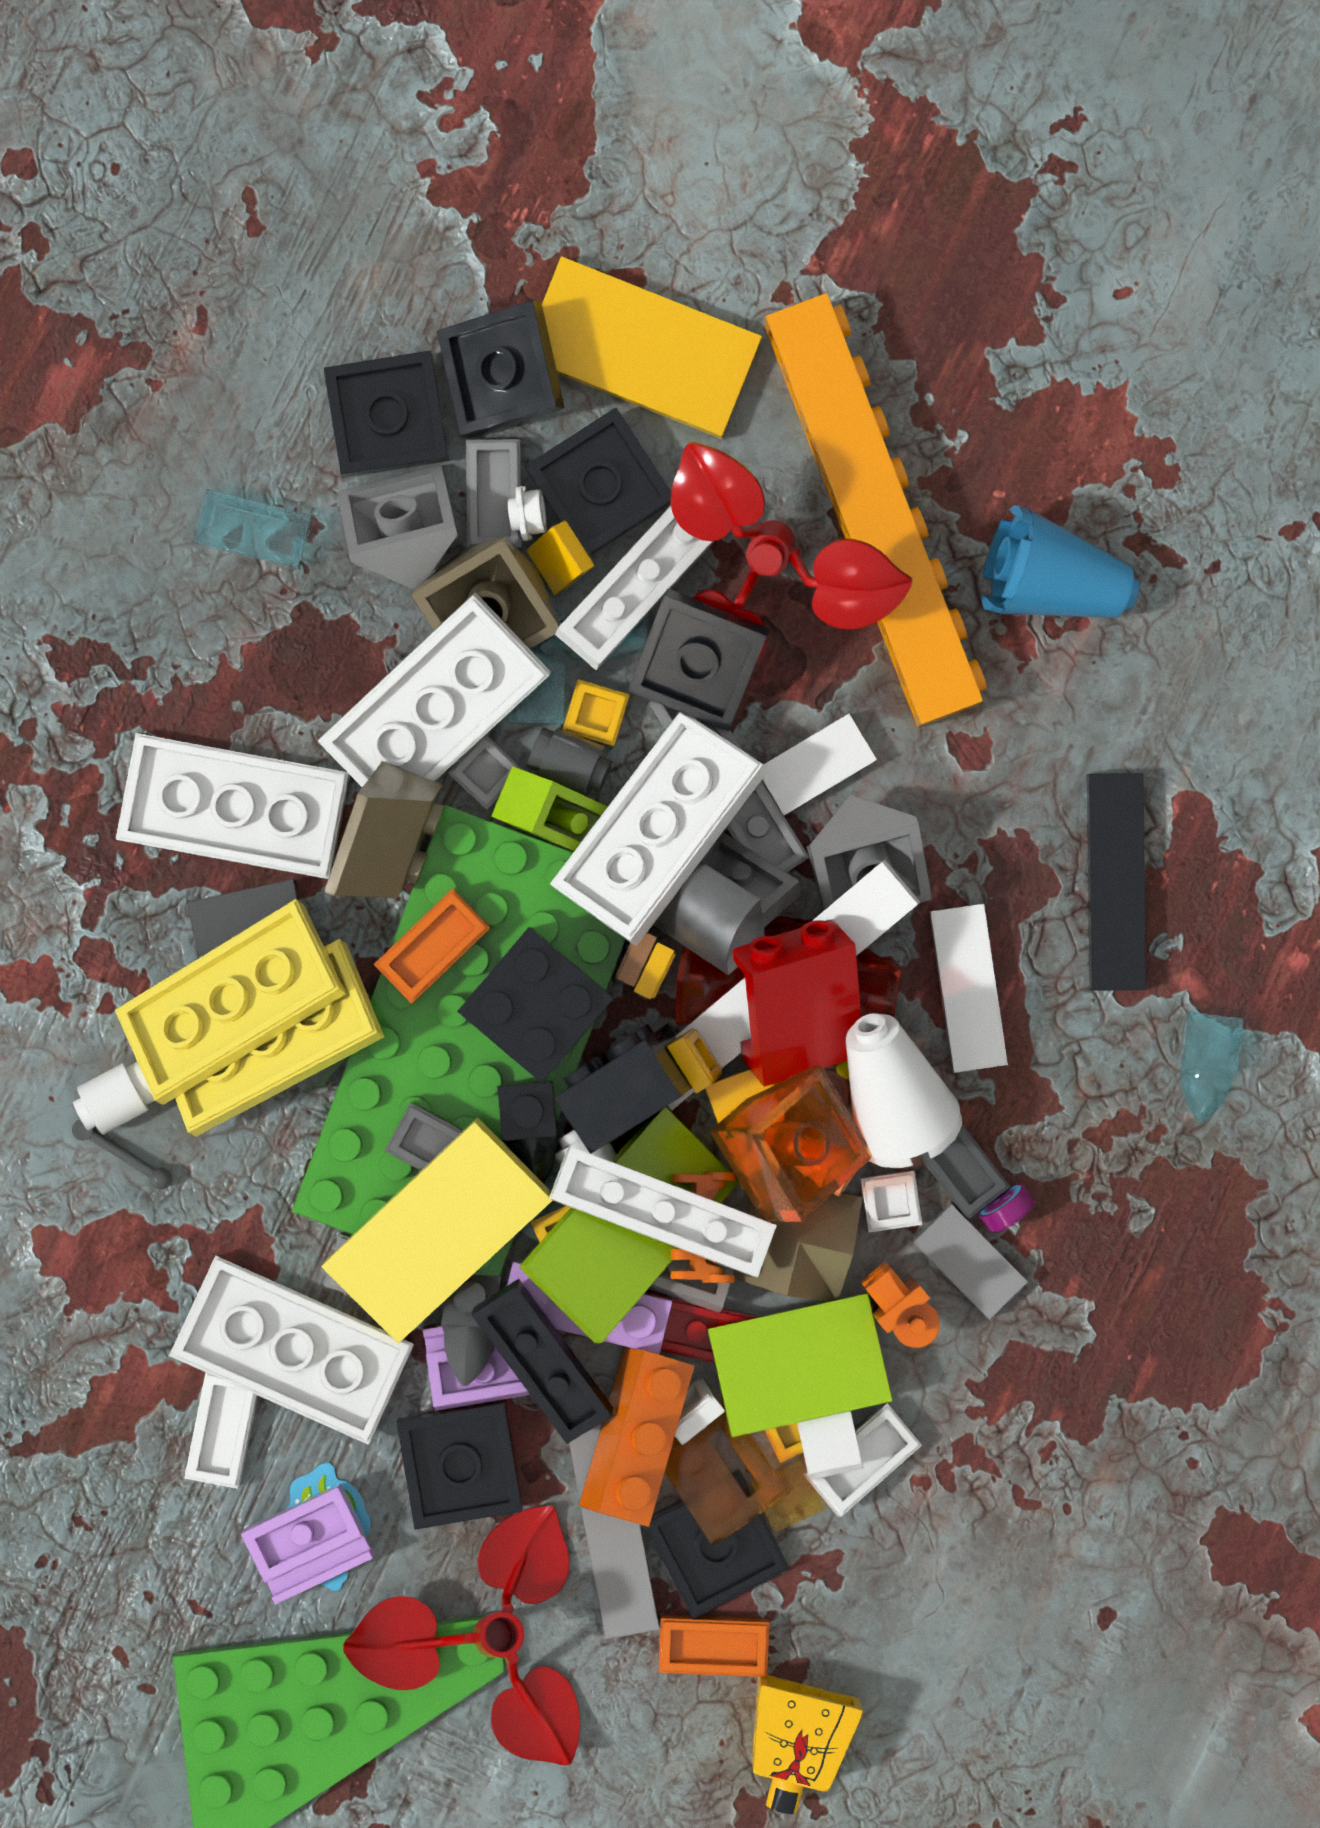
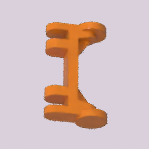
M704 1172V1175L672 1174V1183H691L690 1192L710 1200L714 1198L720 1188L726 1187V1182L736 1181V1173ZM671 1249V1260H689V1270L671 1271V1279L702 1280V1283H735V1275H724V1268L719 1267L716 1262L681 1249Z

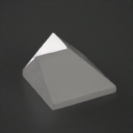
M442 465L337 491L348 554L351 563L414 590L427 579L447 550L463 547Z
M849 795L813 842L806 846L823 911L883 860L890 865L918 898L920 903L932 900L920 827L916 816Z

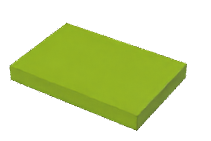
M868 1293L707 1329L731 1437L892 1402Z

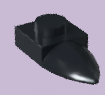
M553 1081L497 1086L502 1141L544 1184L552 1169L557 1150V1124Z

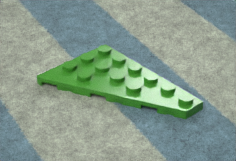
M485 1615L436 1621L437 1629L434 1637L473 1633L475 1625ZM353 1631L176 1652L173 1656L193 1828L271 1827L505 1671L504 1658L487 1657L479 1652L474 1643L436 1647L435 1649L440 1661V1668L436 1677L417 1689L394 1690L367 1679L349 1662L343 1652V1643Z

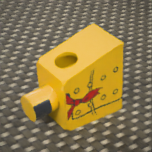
M770 1675L758 1677L752 1768L753 1773L772 1779L766 1801L767 1807L785 1814H797L804 1787L828 1792L860 1722L863 1712L860 1698Z

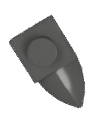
M472 1275L444 1301L441 1322L444 1331V1348L448 1363L462 1386H468L479 1376L494 1351L495 1346L471 1314L474 1306L503 1289L501 1276Z

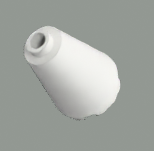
M873 1013L859 1018L847 1032L846 1050L854 1134L862 1154L867 1161L889 1168L913 1166L911 1158L928 1152L930 1159L941 1154L955 1141L962 1127V1116L957 1099L894 1017Z

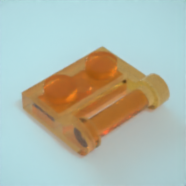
M726 1412L722 1413L684 1445L674 1437L665 1474L713 1546L782 1500L793 1490L792 1485L784 1474L778 1476L751 1434L731 1437ZM721 1429L760 1487L749 1498H747L708 1439Z

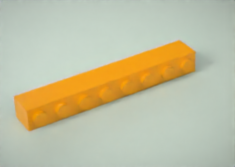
M825 293L767 315L764 324L765 331L844 538L861 540L871 544L885 554L897 568L912 578L911 588L902 602L890 614L879 620L877 624L917 728L979 705L983 701L980 692L987 689L983 672L976 659L967 660L960 641L968 638L963 620L957 608L952 610L947 608L941 590L948 588L944 570L937 557L929 560L922 540L929 537L924 518L918 507L910 509L902 490L909 487L908 477L899 456L890 459L883 440L890 436L888 424L880 406L871 408L864 388L871 385L870 378L861 356L851 357L845 341V337L851 335V329L841 304L832 307L829 296Z

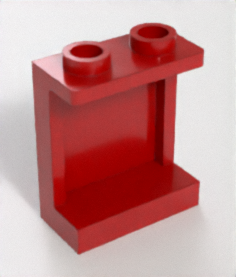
M834 920L811 921L799 929L775 936H761L752 940L749 944L732 949L733 961L745 976L751 1039L740 1042L742 1061L763 1087L848 1061L846 1035L855 1022L861 1018L855 943Z

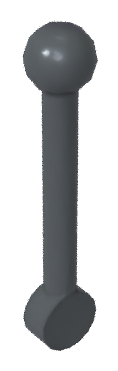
M81 1119L73 1124L72 1133L76 1139L81 1141L89 1139L149 1177L151 1184L157 1189H165L170 1185L171 1174L167 1169L153 1168L98 1133L96 1127L87 1130Z

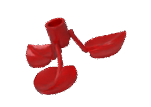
M689 442L685 446L671 489L670 501L672 513L679 526L689 535L704 541H718L725 537L730 530L739 539L751 538L746 550V559L751 570L734 602L732 603L724 594L713 589L700 592L693 597L694 599L764 626L759 616L741 608L760 575H777L786 568L788 562L793 564L807 587L816 588L812 599V609L815 615L826 624L836 628L859 629L874 624L890 614L905 598L911 588L912 578L897 568L880 550L861 540L840 539L825 546L814 560L813 573L815 577H813L800 558L801 550L794 548L795 537L792 530L786 524L776 520L765 521L761 524L755 523L761 518L765 510L763 489L756 477L736 459L716 448L696 442ZM753 524L752 527L742 528V526ZM767 639L764 642L757 662L760 660L762 654L764 653Z
M540 1506L523 1510L508 1517L498 1524L483 1541L477 1560L478 1574L486 1585L504 1590L501 1595L500 1612L483 1616L475 1625L473 1633L434 1637L437 1622L430 1608L416 1598L397 1596L378 1603L368 1611L355 1630L344 1641L343 1652L352 1666L364 1677L378 1685L394 1690L417 1689L436 1677L440 1668L436 1647L474 1643L479 1652L487 1657L505 1658L509 1680L513 1688L499 1693L491 1708L490 1724L496 1740L505 1750L520 1758L566 1766L570 1765L575 1757L580 1736L579 1709L572 1686L561 1673L548 1666H539L532 1669L521 1680L517 1666L518 1655L516 1652L522 1646L524 1628L520 1620L512 1614L514 1611L511 1605L512 1596L514 1595L518 1600L526 1604L545 1602L562 1589L569 1571L568 1549L560 1529L557 1511L552 1506Z

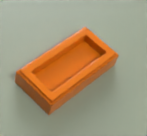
M452 888L376 961L374 966L413 1004L478 942L491 927Z
M661 1614L659 1673L767 1677L769 1619L698 1616L693 1619L692 1616Z

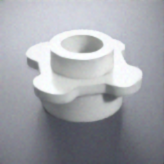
M526 486L516 487V498L508 499L512 531H520L523 541L533 540V534L547 532V515L541 489L527 491Z

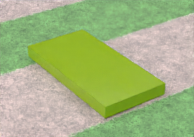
M667 1107L650 1116L611 1161L689 1192L691 1183H672V1174L704 1175V1172H729ZM736 1179V1181L726 1182V1187L720 1188L712 1201L721 1204L739 1181ZM570 1208L519 1268L594 1343H602L671 1263V1249L679 1248Z

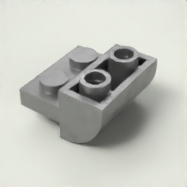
M722 832L653 925L729 975L738 967L733 961L732 949L749 944L758 937L765 936L764 927L801 896L800 882Z

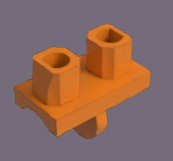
M885 1261L861 1281L864 1288L877 1303L872 1308V1314L887 1334L893 1330L896 1338L901 1343L912 1348L924 1347L932 1343L937 1337L940 1328L939 1316L934 1307L927 1303L931 1298L912 1276L903 1283Z

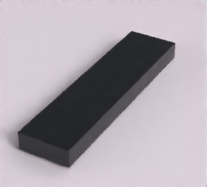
M1143 773L1087 774L1089 991L1146 990Z

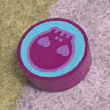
M1016 1184L981 1209L978 1216L990 1232H1001L1026 1216L1034 1205V1199L1023 1184Z

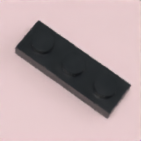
M520 1279L515 1280L474 1306L471 1314L566 1444L612 1417L614 1407Z

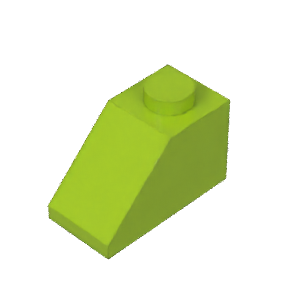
M512 766L491 817L574 852L608 806L554 781Z

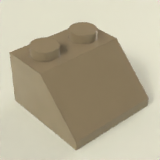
M382 761L356 797L324 892L333 896L398 898L408 881L417 884L428 858L427 853L420 851L425 834L435 835L445 810L444 805L437 803L443 785Z

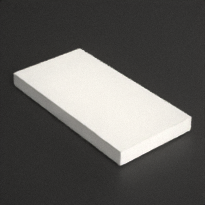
M475 592L321 736L318 742L361 787L365 785L382 761L435 782L550 675L551 671Z
M679 712L550 885L637 947L767 774L768 770L761 762L691 716Z
M136 733L116 840L329 879L334 864L350 774L338 770Z
M215 1255L169 1356L369 1445L414 1344L404 1339L397 1343L382 1329Z

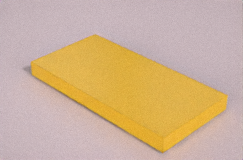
M561 256L542 302L557 374L722 439L762 336Z

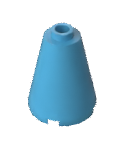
M1012 506L1009 511L1015 515L1013 521L1010 522L1002 519L990 544L982 578L992 580L991 595L981 592V602L984 610L992 611L996 614L1118 618L1124 610L1129 611L1134 606L1139 592V580L1134 578L1132 566L1029 508Z

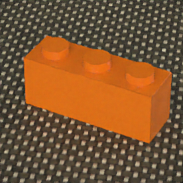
M624 1347L609 1402L614 1407L612 1417L602 1422L579 1507L646 1527L650 1526L695 1365L649 1351Z

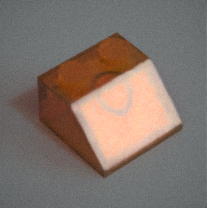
M822 1065L813 1066L745 1099L710 1131L762 1220L803 1222L872 1158L868 1144Z

